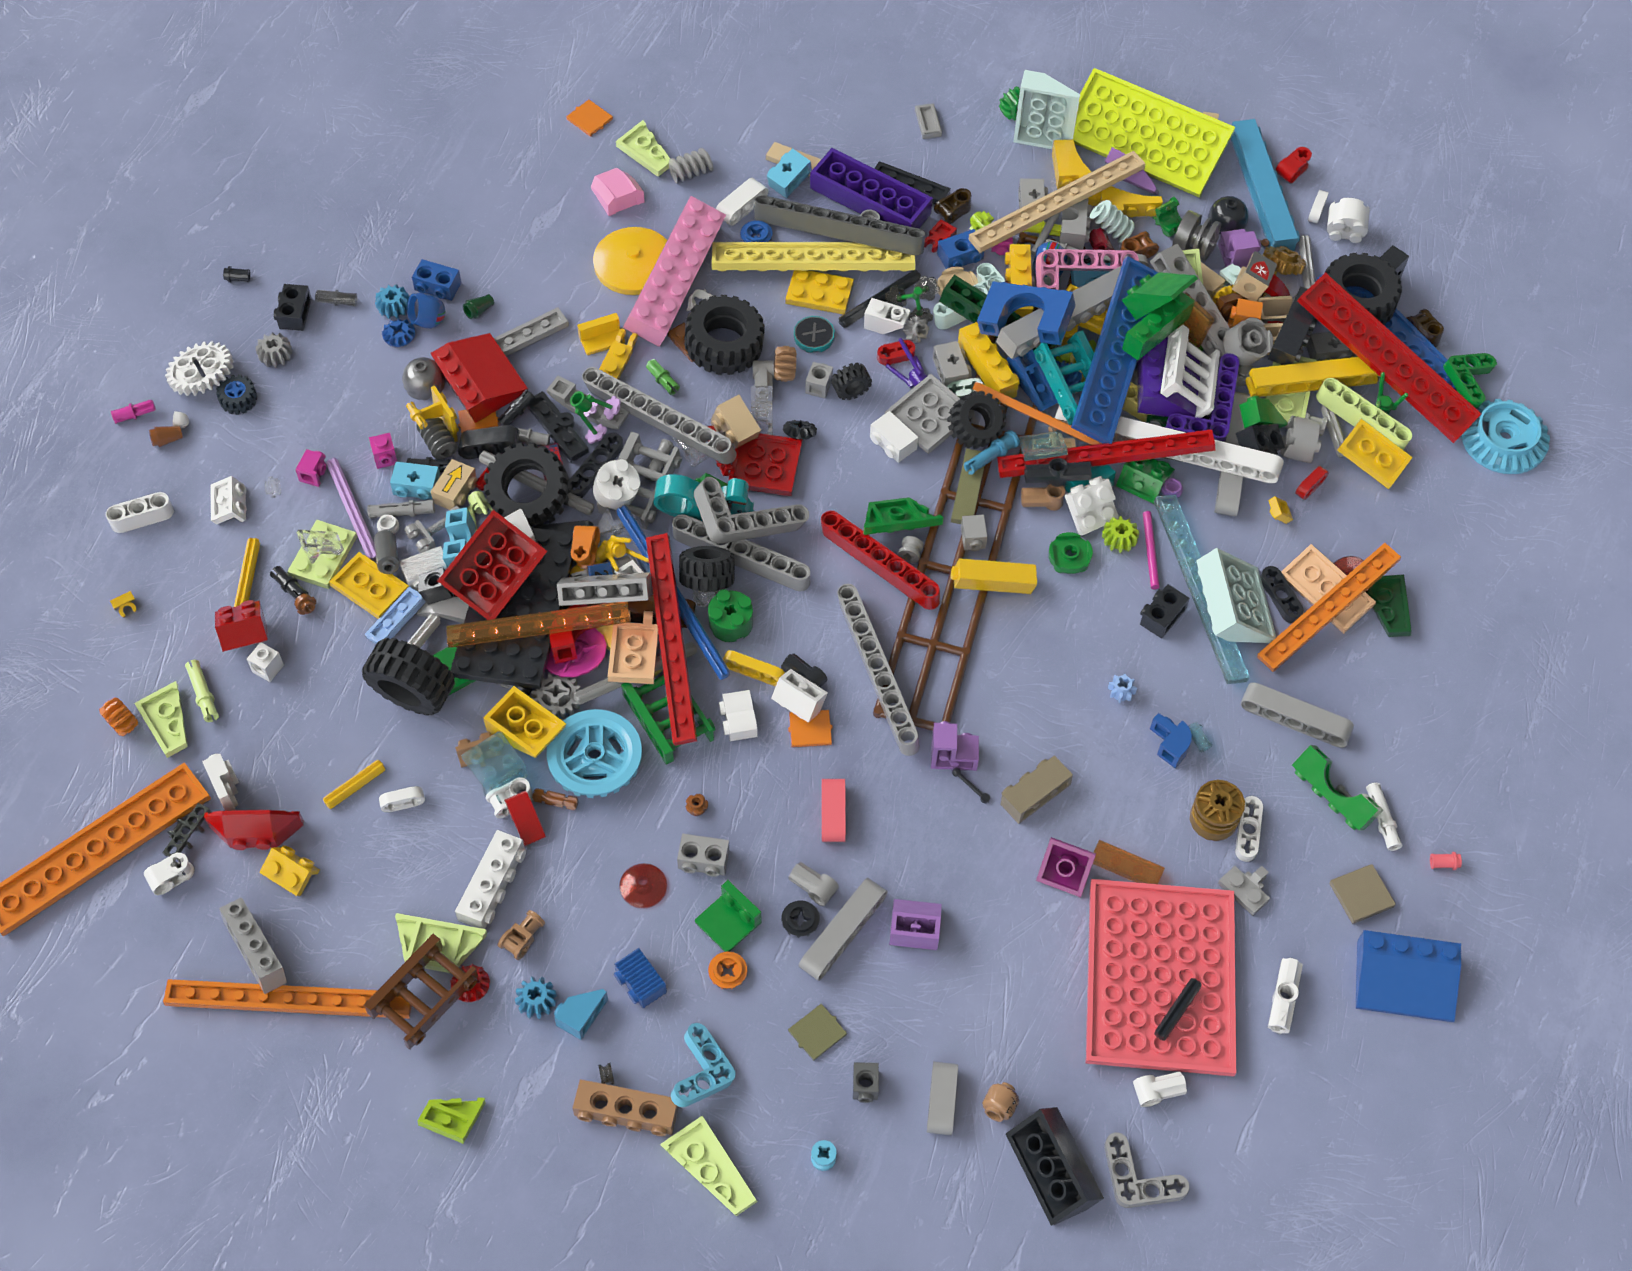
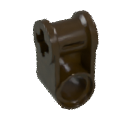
M966 188L957 189L952 194L939 200L934 206V212L940 214L948 224L954 223L958 218L970 211L971 192Z
M1422 309L1419 314L1406 317L1435 348L1439 345L1444 327L1432 316L1429 310Z

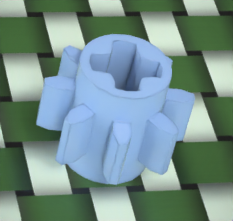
M1126 674L1119 677L1114 675L1113 682H1109L1108 689L1112 690L1110 698L1114 697L1119 703L1125 700L1130 702L1132 694H1136L1137 687L1133 686L1135 679H1130Z

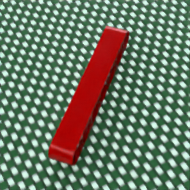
M830 510L822 514V533L827 539L923 608L932 610L939 606L940 588L936 582L870 535H864L863 530L839 513Z

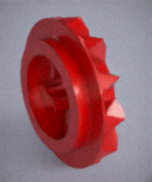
M473 963L469 966L462 965L461 969L465 973L472 966L475 967L478 973V981L470 991L466 990L459 997V1000L475 1002L486 995L489 990L490 979L483 967L475 966ZM454 976L450 980L451 988L459 981Z

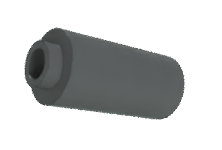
M379 531L374 536L377 568L383 574H392L400 566L396 537L391 531Z

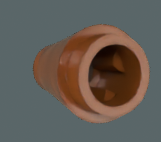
M160 426L149 430L152 446L162 447L183 438L180 426Z

